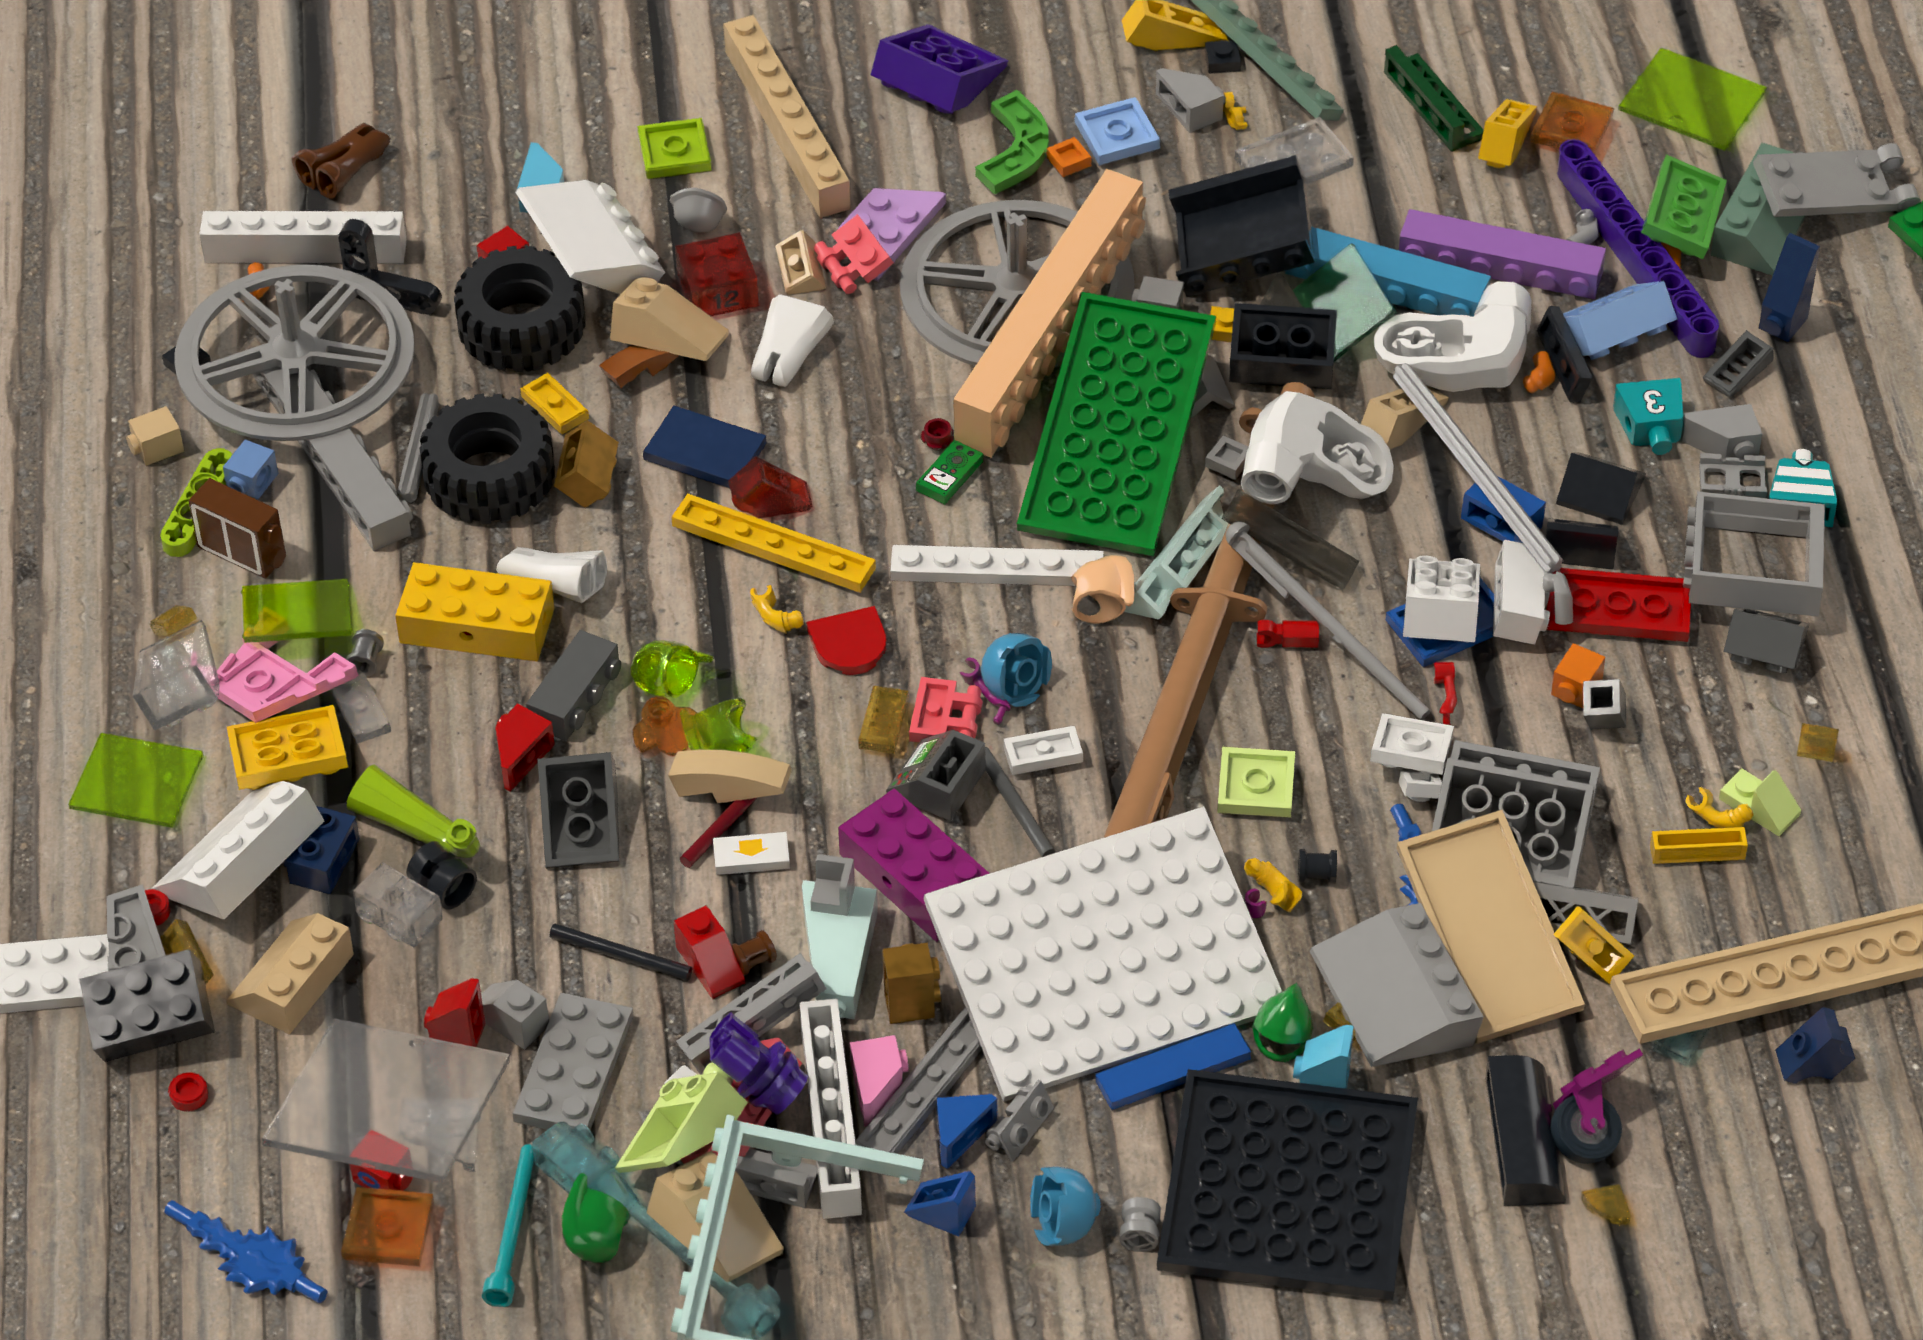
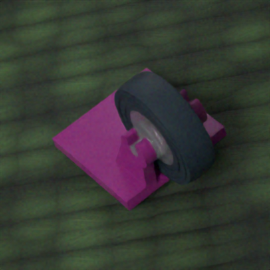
M1640 1048L1626 1055L1624 1050L1615 1053L1607 1058L1601 1066L1596 1069L1592 1066L1576 1075L1573 1081L1560 1089L1563 1095L1553 1103L1556 1110L1551 1120V1134L1559 1151L1570 1160L1583 1164L1596 1163L1608 1157L1618 1146L1622 1134L1621 1120L1614 1106L1602 1097V1085L1618 1077L1641 1058L1643 1053Z

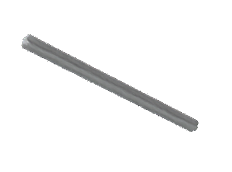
M1407 363L1401 366L1397 365L1394 369L1393 378L1546 573L1559 571L1562 568L1561 563L1563 559L1412 367Z

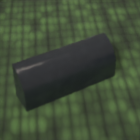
M1488 1056L1485 1080L1503 1205L1523 1206L1566 1203L1559 1151L1551 1133L1553 1112L1545 1067L1538 1060L1528 1056Z

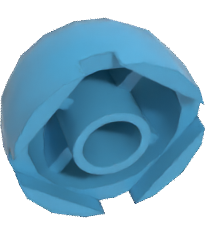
M1009 633L992 642L983 656L981 665L982 680L990 694L996 698L1007 700L1014 707L1027 706L1036 701L1040 696L1034 693L1039 690L1041 684L1047 685L1052 670L1051 652L1047 646L1041 643L1040 639L1028 634Z
M1042 1167L1040 1170L1044 1173L1043 1175H1035L1030 1198L1031 1218L1039 1217L1043 1229H1034L1035 1234L1041 1244L1046 1246L1072 1244L1087 1235L1092 1228L1095 1216L1099 1215L1101 1209L1099 1195L1094 1192L1093 1186L1084 1174L1074 1169Z

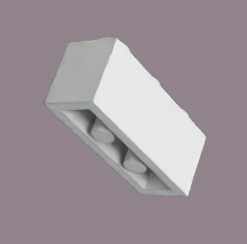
M1504 540L1495 564L1493 636L1535 645L1539 632H1545L1548 626L1550 612L1544 610V608L1547 606L1550 592H1546L1543 589L1545 570L1523 543Z

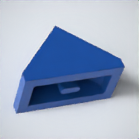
M994 1095L937 1098L940 1156L943 1167L948 1169L998 1120L997 1098Z
M971 1171L921 1182L904 1212L910 1218L959 1237L976 1208L975 1175Z

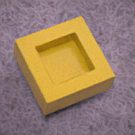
M1212 306L1210 315L1216 316L1212 340L1231 342L1234 308Z

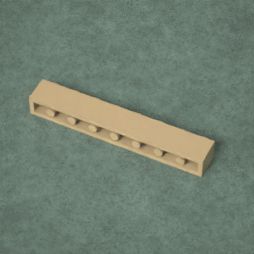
M754 15L723 23L725 52L818 216L823 218L850 210V181Z

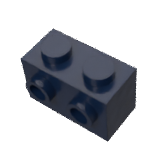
M316 806L324 822L283 861V864L287 868L290 884L331 895L360 837L356 816Z

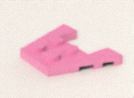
M265 610L258 618L260 624L254 631L248 630L242 638L244 643L236 654L230 653L208 681L207 685L210 694L256 723L353 680L359 675L356 665L335 652L308 673H305L268 650L288 635L290 631L287 622Z

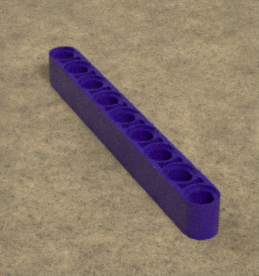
M1575 139L1563 142L1559 150L1558 178L1582 210L1590 209L1593 211L1594 218H1597L1598 232L1637 284L1665 282L1677 320L1667 323V325L1686 351L1697 358H1706L1713 355L1716 350L1719 321L1663 245L1641 233L1644 220L1588 145Z

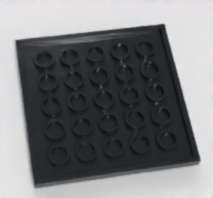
M1188 1069L1157 1258V1270L1393 1300L1418 1097Z

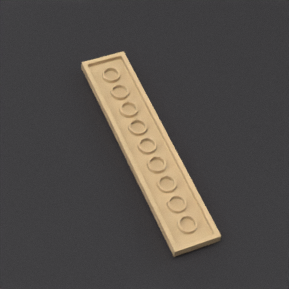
M1923 903L1612 976L1610 986L1639 1044L1923 977Z

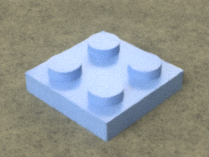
M1136 97L1075 113V124L1098 165L1160 149V138Z

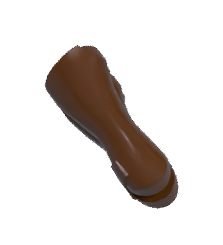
M364 122L327 146L319 149H302L291 157L292 164L303 184L311 189L318 187L321 195L331 199L343 189L362 166L383 155V152L390 143V137Z

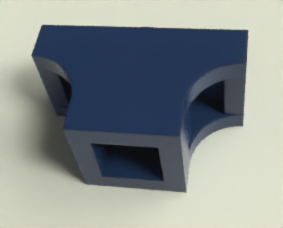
M1825 1007L1816 1012L1775 1050L1784 1081L1794 1084L1810 1077H1823L1832 1080L1856 1059L1846 1027L1839 1026L1835 1010Z

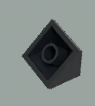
M1571 452L1556 504L1623 525L1645 479L1646 473L1584 453Z
M1548 518L1546 539L1563 559L1561 564L1614 569L1618 526Z

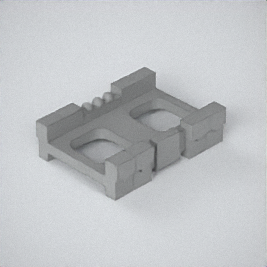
M1700 453V492L1766 498L1765 456L1744 455V459L1740 460V458L1732 457L1722 459L1721 454ZM1705 473H1723L1725 475V485L1706 484ZM1740 474H1758L1760 476V486H1742L1740 484Z

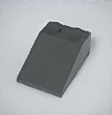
M612 753L538 759L545 867L556 868L620 862L616 765Z

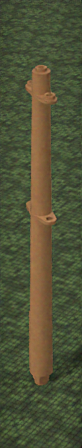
M1298 382L1287 383L1283 386L1280 393L1281 395L1285 391L1299 392L1315 398L1313 391L1308 386ZM1251 407L1244 411L1239 419L1241 428L1251 433L1262 410ZM1242 489L1226 531L1231 524L1244 522L1250 526L1247 534L1261 545L1275 504L1257 501L1247 495ZM1226 531L1203 587L1177 588L1172 592L1170 597L1171 605L1178 611L1192 615L1103 838L1167 818L1175 798L1173 786L1232 623L1258 622L1266 616L1268 609L1262 600L1243 594L1252 566L1228 544ZM1179 598H1185L1190 603H1185L1181 601ZM1248 607H1253V608L1257 609L1258 611H1257V612L1251 611V610L1248 609Z

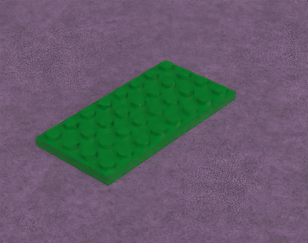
M1082 292L1017 520V531L1154 556L1213 337L1216 316Z

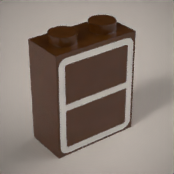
M211 478L188 500L198 548L264 579L275 568H279L283 564L286 551L278 509Z

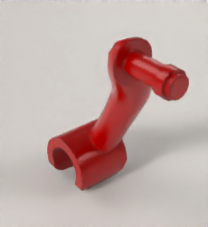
M1434 662V684L1444 683L1446 699L1439 713L1443 714V724L1451 725L1450 714L1454 712L1457 705L1454 662Z

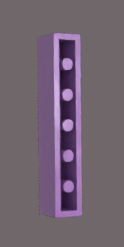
M1409 209L1399 239V251L1490 275L1491 279L1515 282L1520 285L1594 300L1603 274L1606 248L1412 209Z

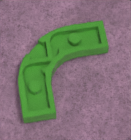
M1018 90L991 103V113L1010 130L1015 138L1013 144L1003 153L975 166V176L994 195L1031 176L1042 165L1047 155L1049 133L1045 118Z

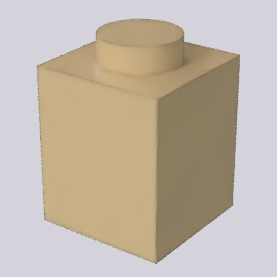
M167 406L128 420L131 435L126 436L129 448L133 455H140L145 466L184 452L180 428Z

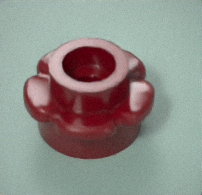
M931 419L925 424L924 431L921 432V440L923 443H927V446L931 449L942 450L954 441V430L945 419Z

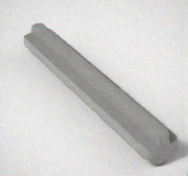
M424 393L420 397L397 490L400 501L414 502L417 498L423 474L419 450L421 446L420 438L422 432L427 429L426 425L434 415L437 416L439 408V397L434 393L431 395Z

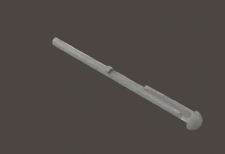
M1244 522L1231 524L1226 531V540L1230 546L1284 598H1288L1290 594L1317 621L1326 626L1335 635L1332 638L1353 654L1416 717L1424 720L1429 715L1431 710L1247 534L1250 528L1248 524Z

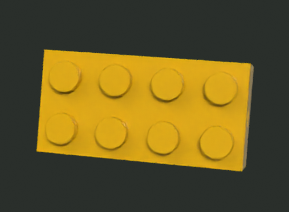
M413 562L395 615L399 643L538 662L555 609L551 580Z

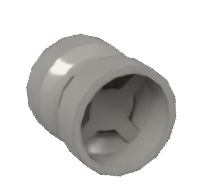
M1135 1197L1123 1203L1121 1219L1124 1224L1120 1228L1119 1241L1123 1247L1136 1252H1145L1156 1248L1159 1239V1230L1156 1225L1160 1222L1161 1207L1157 1202L1149 1198Z

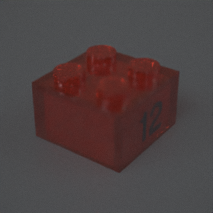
M740 232L675 246L677 275L687 300L706 314L716 316L759 306L757 276Z

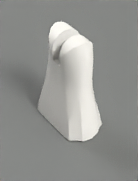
M779 294L776 298H773L762 338L752 364V378L764 382L767 381L775 366L773 384L786 387L794 378L810 352L831 329L834 323L832 314L824 306Z
M517 547L499 561L496 570L498 574L551 580L554 593L583 603L604 586L607 575V560L603 550L548 553Z

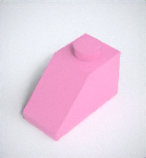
M895 1035L850 1042L851 1068L864 1127L870 1124L903 1083L902 1073L909 1072L905 1049L898 1050Z

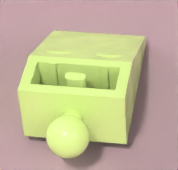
M713 1062L706 1066L702 1075L669 1080L661 1088L659 1099L615 1169L619 1173L667 1167L711 1143L714 1140L716 1127L724 1128L727 1115L735 1116L734 1120L737 1121L748 1102L731 1086L733 1079Z

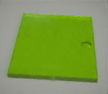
M1661 47L1643 73L1637 77V81L1619 104L1618 110L1725 151L1743 124L1748 121L1750 114L1766 93L1767 87Z

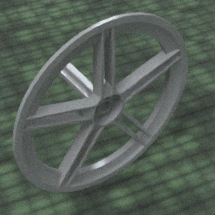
M1004 200L963 209L933 225L915 242L904 261L901 271V300L905 313L913 327L928 343L941 352L964 363L976 366L990 345V340L1048 258V256L1034 261H1027L1026 216L1047 219L1069 226L1078 211L1042 201ZM999 217H1004L1007 224V254ZM992 219L1001 263L998 266L929 262L936 249L950 236L965 227ZM1127 256L1125 261L1120 260L1116 266L1115 275L1111 281L1107 296L1132 301L1135 287L1134 272L1130 259ZM924 283L994 291L967 335L948 324L934 310L927 298ZM998 303H1003L1004 305L980 339H977ZM1060 352L1056 358L1055 366L1062 365L1065 352Z
M322 265L280 266L239 278L223 286L204 300L193 311L180 332L175 349V370L180 388L186 399L194 409L215 425L239 435L262 440L297 441L313 439L342 431L360 423L376 413L392 399L410 372L415 349L414 334L411 322L402 305L390 292L376 282L360 274L336 267ZM306 281L335 285L299 321L293 282ZM274 285L279 317L250 294V292ZM359 295L374 306L384 319L389 332V347L387 351L320 339V337L354 298ZM238 298L243 300L248 306H250L254 311H256L260 316H262L266 321H268L272 325V327L269 328L267 325H265ZM228 305L233 307L269 341L260 346L199 365V348L202 337L212 320ZM324 315V317L317 324H315ZM311 364L377 372L364 387L348 398L322 409L305 412L306 368ZM273 367H280L283 374L285 414L260 412L245 408L226 399L212 386ZM299 373L298 413L291 412L289 374Z

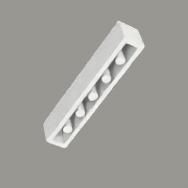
M203 211L199 235L205 263H342L338 240L339 233L347 220L359 219L368 224L372 229L377 263L404 264L407 239L403 212ZM353 256L359 262L365 263L361 258Z
M838 999L799 1002L813 1137L855 1145ZM816 1161L823 1219L862 1215L858 1169Z

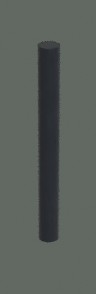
M556 923L550 929V938L686 981L692 975L693 967Z

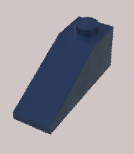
M1792 233L1788 234L1762 304L1759 329L1789 342L1808 319L1820 246Z

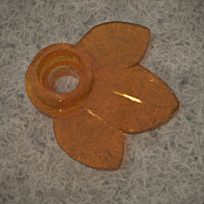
M663 696L652 697L642 708V720L633 728V740L640 752H646L658 746L663 753L669 756H676L677 751H687L689 747L688 732L701 728L703 721L700 715L689 707H675L668 698Z

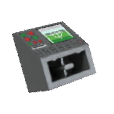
M955 730L922 739L886 789V794L895 788L914 806L951 821L986 771L985 743Z

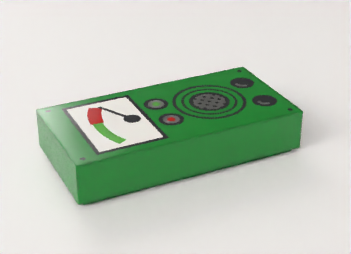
M954 440L916 482V491L945 505L983 463V453Z

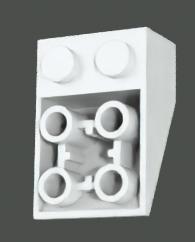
M1419 556L1416 559L1409 558L1403 637L1475 642L1480 564L1473 563V561L1465 558H1457L1452 560V562L1438 561L1433 556Z

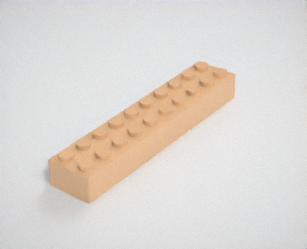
M1109 169L1105 170L954 397V440L992 458L999 446L1003 447L1006 444L1011 427L1014 423L1021 421L1026 404L1030 399L1036 398L1041 381L1045 375L1049 376L1052 373L1056 358L1060 352L1064 353L1066 351L1082 292L1101 295V289L1105 283L1109 284L1112 281L1116 266L1120 260H1126L1133 240L1141 237L1145 228L1142 211L1146 203V198L1143 197L1142 181Z

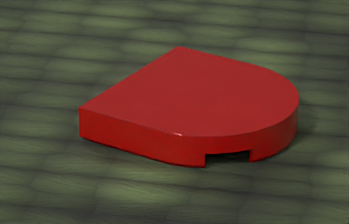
M875 606L806 622L807 632L819 662L827 668L829 666L842 671V674L857 675L870 671L886 652V634Z

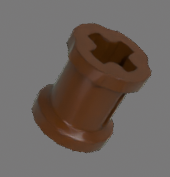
M764 930L757 932L755 938L740 945L736 943L731 944L743 976L749 973V969L768 961L772 963L777 960L774 944Z

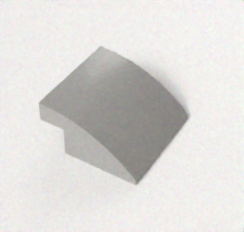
M1455 740L1451 758H1447L1432 831L1503 810L1532 880L1574 888L1591 819L1600 767Z

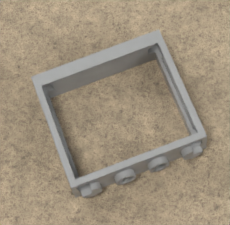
M1697 491L1695 507H1689L1687 514L1683 588L1690 589L1689 603L1819 616L1823 591L1825 504ZM1705 527L1806 537L1805 582L1703 571Z

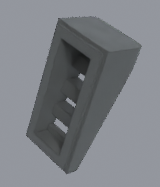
M1746 330L1703 376V381L1731 398L1773 361V348ZM1745 353H1749L1750 355H1752V356L1755 357V358H1754L1753 360H1751L1750 358H1748V357L1745 356L1744 354H1745ZM1740 360L1741 362L1746 364L1747 367L1743 368L1742 366L1737 364L1736 361ZM1730 367L1738 372L1739 375L1736 377L1726 369ZM1721 374L1732 383L1727 385L1717 377Z

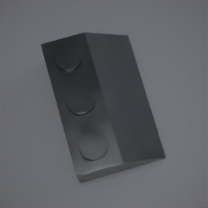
M1235 303L1229 382L1284 386L1287 383L1298 382L1305 384L1309 388L1332 389L1337 310Z

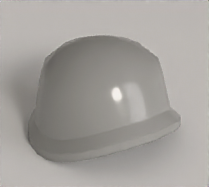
M700 188L682 189L672 194L669 200L673 205L674 218L684 228L694 232H710L714 230L727 212L726 203L720 196Z

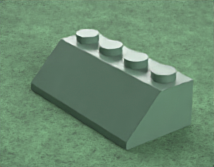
M1763 142L1760 144L1715 226L1711 256L1773 276L1786 237L1789 233L1797 234L1806 216H1773L1753 161L1761 154L1793 152Z

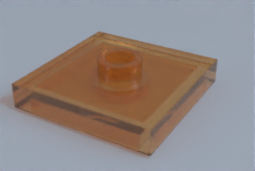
M1552 91L1531 132L1530 142L1560 150L1563 142L1575 139L1587 144L1595 155L1613 118L1614 108Z
M356 1187L341 1250L342 1260L420 1267L434 1205L433 1194Z

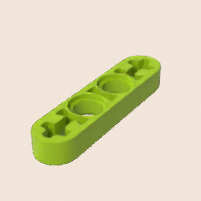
M223 448L212 449L202 458L161 530L162 546L167 555L172 557L185 556L194 548L197 541L193 521L182 516L190 511L188 500L209 478L226 485L223 466L233 455L229 450ZM213 467H217V469H216V471H215V472H216V475H214L215 473H214V468H213Z

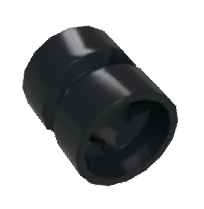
M431 841L418 849L412 856L406 870L407 878L422 891L428 892V895L447 910L454 909L465 902L471 895L477 882L476 872L460 859H456L455 855L438 841Z

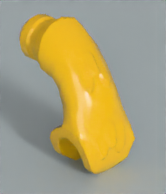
M771 585L766 586L767 591L763 595H758L756 588L750 590L752 603L763 619V622L785 634H787V631H791V629L802 627L804 620L800 611L796 610L788 613L787 611L783 612L782 610L776 611L773 609L776 604V596Z
M1699 787V791L1703 796V801L1700 805L1695 802L1691 795L1686 797L1687 806L1716 828L1742 827L1745 822H1749L1753 817V811L1748 804H1740L1735 809H1726L1722 812L1716 810L1712 806V792L1703 787Z
M1251 858L1246 861L1244 865L1245 873L1253 877L1256 883L1268 890L1272 896L1270 903L1278 905L1283 910L1291 913L1302 898V891L1299 887L1285 877L1269 861L1261 862L1257 858Z

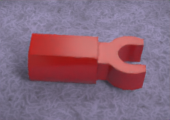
M1259 620L1257 622V647L1268 648L1275 644H1282V647L1318 648V621L1282 620V624H1276L1271 620Z

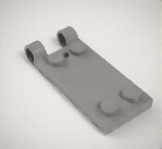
M1895 143L1885 144L1877 150L1761 154L1753 161L1774 217L1901 212L1921 202L1916 187L1913 184H1903L1893 190H1889L1882 172L1896 170L1904 163L1900 148Z

